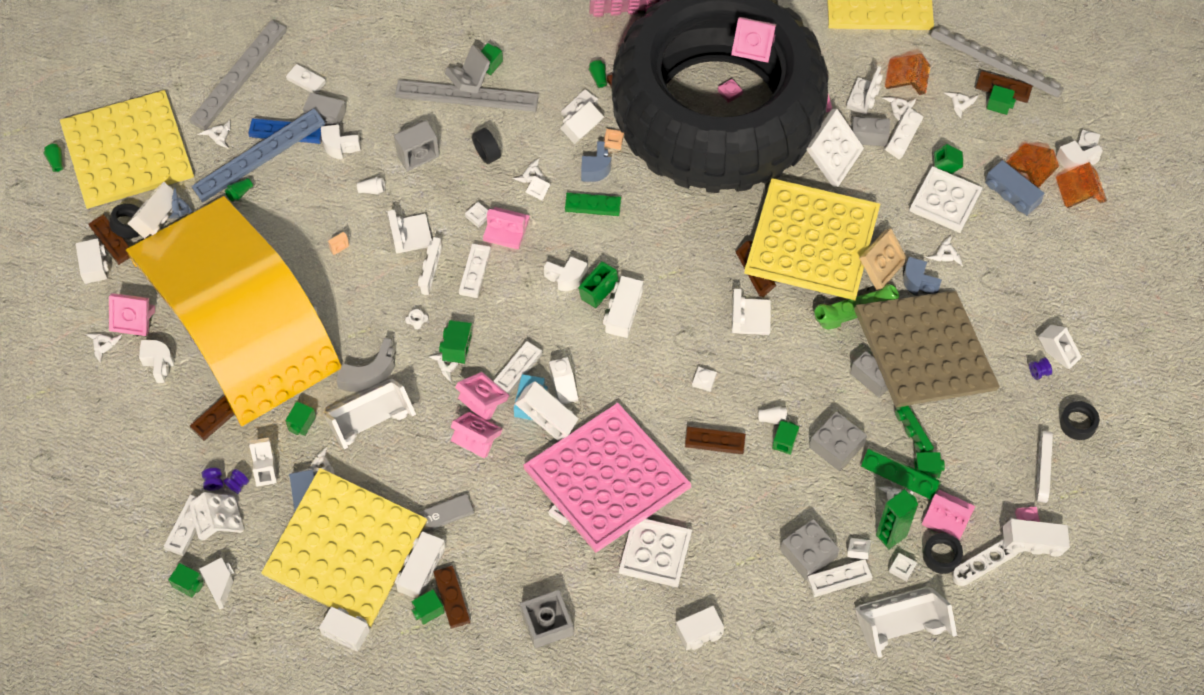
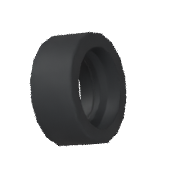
M482 128L472 134L474 147L486 164L501 158L499 146L487 128Z
M126 203L114 207L109 220L112 232L123 238L132 239L140 236L130 225L122 224L117 219L123 216L132 218L140 207Z
M1074 401L1063 410L1060 418V427L1068 437L1075 440H1086L1092 437L1098 428L1100 421L1099 413L1089 403ZM1073 412L1085 414L1091 421L1090 427L1088 429L1075 428L1068 420L1069 415Z
M938 533L931 536L926 542L923 551V560L926 566L939 574L953 572L959 566L963 556V548L959 540L947 533ZM936 544L950 546L955 553L953 561L950 563L937 562L931 555L932 547Z

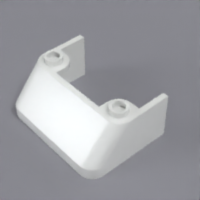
M394 379L383 381L323 411V415L334 436L344 449L348 448L347 445L355 442L354 439L357 437V433L390 417L401 420L408 416L407 413L411 416L416 415L404 387Z
M930 587L916 589L856 607L857 618L866 643L877 657H882L881 650L885 649V646L888 645V639L925 629L934 635L941 634L944 630H947L952 636H957L951 604Z

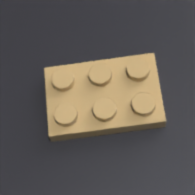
M891 228L886 229L860 256L862 265L876 290L882 289L908 260Z

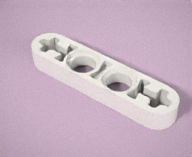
M1041 431L1039 440L1036 501L1043 503L1048 502L1050 491L1053 433L1048 431Z
M1003 539L957 566L952 574V579L959 586L967 585L1015 557L1019 552H1013V550L1008 549L1004 553ZM997 552L1000 555V560H992L990 553ZM976 561L981 562L984 565V569L976 570L973 563ZM969 568L970 572L966 574L965 579L963 577H958L959 572L961 574H964L968 571Z

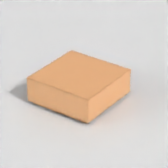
M606 129L605 147L621 150L624 133L618 130Z
M344 232L328 241L333 255L349 247L348 237Z

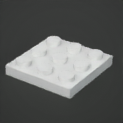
M838 109L830 111L823 121L821 128L807 147L808 153L832 187L840 185L864 149Z
M932 166L910 207V212L961 233L983 187Z
M644 519L629 531L619 574L678 588L692 530Z

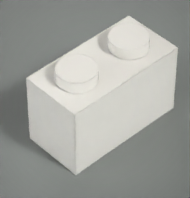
M590 101L586 105L583 103L575 109L577 113L573 116L569 114L563 120L564 125L560 128L574 144L604 118Z
M99 239L76 243L80 275L84 283L107 279L106 272L109 271L107 260L104 261V256H107L105 246L100 244Z
M714 606L677 621L675 629L685 649L692 648V650L700 648L704 642L709 640L713 642L721 638L724 632V625Z
M331 607L319 627L321 634L358 652L370 631L367 621L359 616L355 618L348 615L349 613L342 608L336 609Z

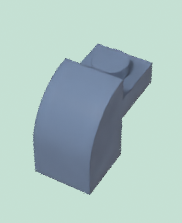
M597 141V157L582 156L581 181L583 182L600 181L610 173L611 157H608V149H605V142Z
M909 257L903 276L905 288L916 296L919 290L927 294L938 293L942 279L925 275L927 262Z

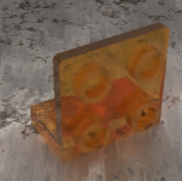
M922 53L890 59L885 87L886 89L912 85L919 95L926 94L931 66Z
M1026 143L1006 162L1016 171L1026 173L1030 182L1037 188L1059 167L1054 149Z
M1090 162L1056 177L1067 208L1090 198H1096L1100 204L1107 201L1098 172Z

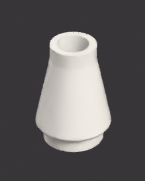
M377 176L357 183L358 193L380 195L385 192L384 179Z
M782 406L759 410V422L779 425L780 421H787V408H782Z

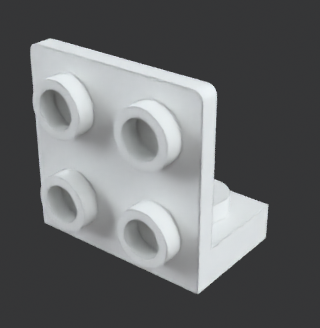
M878 66L872 82L857 78L846 109L867 115L869 108H873L874 98L876 95L878 96L881 88L880 84L883 74L880 73L882 67Z
M395 210L388 211L396 254L427 248L429 244H432L426 214L400 219V216L396 217Z
M734 289L732 333L769 335L771 301L745 299V297H741V289Z
M204 492L189 503L200 540H206L217 531L239 533L244 531L237 502L233 495Z

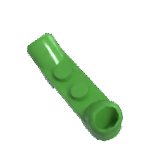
M887 284L879 291L856 297V300L848 299L832 305L819 304L814 310V316L824 329L841 327V323L857 318L854 311L856 305L899 299V293L895 286Z

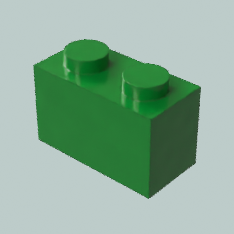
M601 261L578 287L581 300L597 308L615 288L616 282H619L617 270Z
M449 320L448 327H444V342H440L439 353H442V361L465 364L472 339V323Z

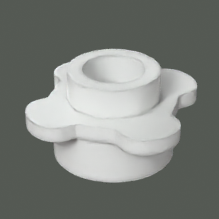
M414 309L409 313L405 321L418 330L421 329V325L424 322L428 321V316L423 314L421 310Z

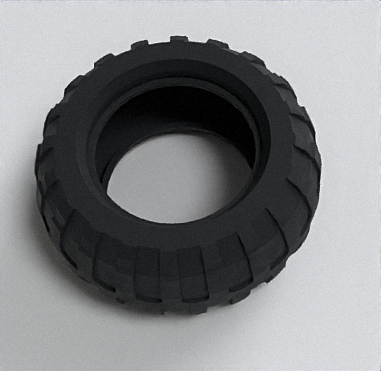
M660 0L648 8L644 17H641L638 21L636 20L631 25L624 43L621 44L614 59L612 76L614 117L621 132L624 133V138L632 153L643 159L648 169L658 176H666L673 179L676 185L689 189L690 186L705 188L706 192L719 193L720 190L735 189L736 192L746 191L755 184L761 182L765 184L771 182L772 178H779L786 168L794 167L807 152V147L821 128L826 112L828 70L824 56H821L820 46L813 31H810L808 27L803 25L802 18L792 9L778 5V0ZM739 17L776 24L775 40L771 48L769 62L731 55ZM703 62H727L743 66L756 73L766 82L773 95L766 103L749 113L733 117H714L700 114L685 107L672 96L666 85L676 74L692 65Z

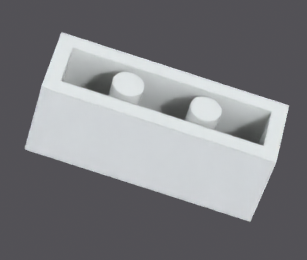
M165 182L161 183L127 224L144 239L149 234L154 235L160 229L159 223L163 224L169 217L167 213L172 212V195L174 190Z
M621 276L620 282L615 284L614 293L616 294L614 298L610 299L608 307L610 312L605 314L603 325H606V333L628 338L643 293V281Z
M536 381L526 386L515 402V405L557 441L567 437L579 419L570 409L563 406L556 397L548 393Z
M1010 519L1003 526L1005 549L1013 550V552L1046 553L1056 557L1061 556L1070 548L1067 525Z
M422 532L420 537L414 540L413 551L411 555H407L404 561L405 567L402 572L398 573L395 580L398 592L415 599L424 594L433 571H435L446 548L443 539Z

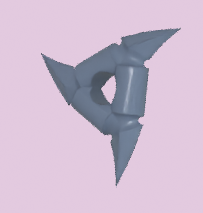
M174 188L172 195L173 213L168 218L175 219L187 213L192 214L191 208L180 197L178 198L176 188Z

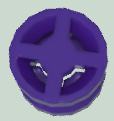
M1046 357L1041 358L1038 362L1032 361L1029 363L1031 375L1035 380L1041 379L1044 375H1052V366Z
M208 468L202 471V478L204 479L203 488L205 490L215 491L223 487V481L220 478L222 476L221 469Z
M234 469L231 472L232 475L226 478L224 483L233 492L239 494L242 486L247 485L249 480L242 472Z

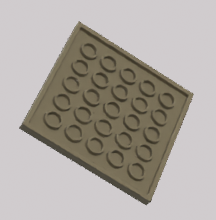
M957 291L860 304L854 308L895 407L992 392L999 389L998 381Z

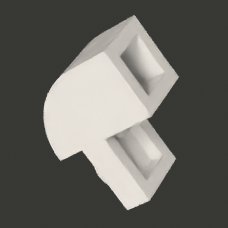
M339 125L321 126L324 149L329 156L343 159L342 153L360 151L358 135L341 136Z
M1073 141L1061 146L1056 158L1067 171L1075 174L1087 173L1090 165H1094L1100 160L1103 150L1097 145L1083 151L1078 143Z
M573 257L569 258L564 268L548 261L544 266V277L552 282H558V290L570 291L579 287L588 273V263Z
M141 340L139 358L142 365L154 366L153 375L156 382L165 383V376H168L169 373L168 366H174V361L168 347L157 340Z
M270 438L250 440L249 445L253 459L256 486L277 483L275 459Z

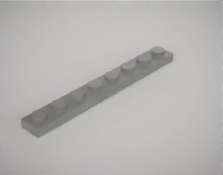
M272 20L268 23L189 119L191 124L204 131L207 130L286 33L285 26Z
M938 27L931 34V37L1055 97H1059L1064 90L1059 82L1049 81L1045 79L1044 75L1037 72L1034 74L1028 71L1029 68L1026 66L1015 65L1007 57L1001 58L992 50L987 49L986 51L982 49L981 45L976 42L970 43L961 35L949 33L950 30L947 28Z

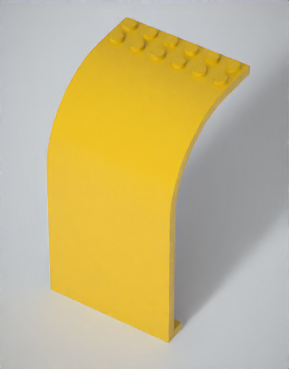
M225 196L126 249L133 265L141 270L190 334L218 381L241 426L246 425L341 369L340 361L316 311L288 266Z

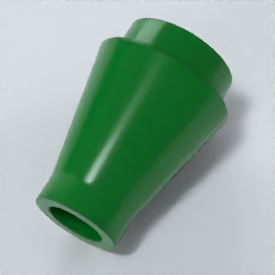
M601 60L591 62L588 70L597 88L607 86L605 64Z
M58 144L47 145L44 148L43 154L50 164L52 171H62V149Z
M246 178L228 185L227 189H225V194L231 202L239 201L253 187L250 179Z

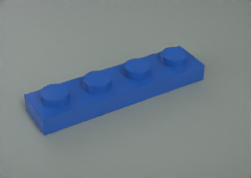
M252 118L248 134L252 138L266 139L292 122ZM321 128L299 142L321 144Z

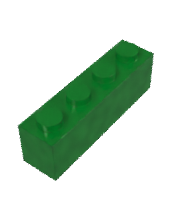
M905 489L886 502L876 536L888 550L907 537L918 507L915 496L908 493Z

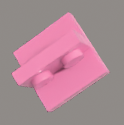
M739 17L731 55L769 62L771 48L775 40L776 24Z
M494 207L493 210L489 209L487 212L488 225L483 241L519 250L530 215Z
M111 293L109 295V331L147 336L149 333V318L155 313V305H149V298Z
M482 372L459 381L455 387L460 392L458 399L479 417L487 421L491 419L497 405L506 402L509 394Z
M468 412L453 420L451 428L455 431L451 441L486 458L494 439L501 435L503 429Z
M938 489L922 525L938 533L953 535L960 540L975 506Z

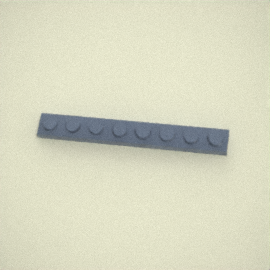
M312 109L191 187L203 203L227 188L228 185L233 184L321 128L325 123L317 111Z

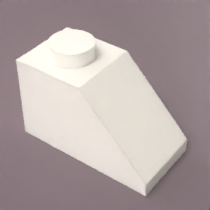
M1050 325L1038 336L1045 351L1065 368L1070 369L1082 358L1066 327Z
M568 357L549 361V371L559 402L563 405L578 401Z
M221 557L199 569L219 609L224 608L234 582L231 574L234 572L229 562L225 564Z

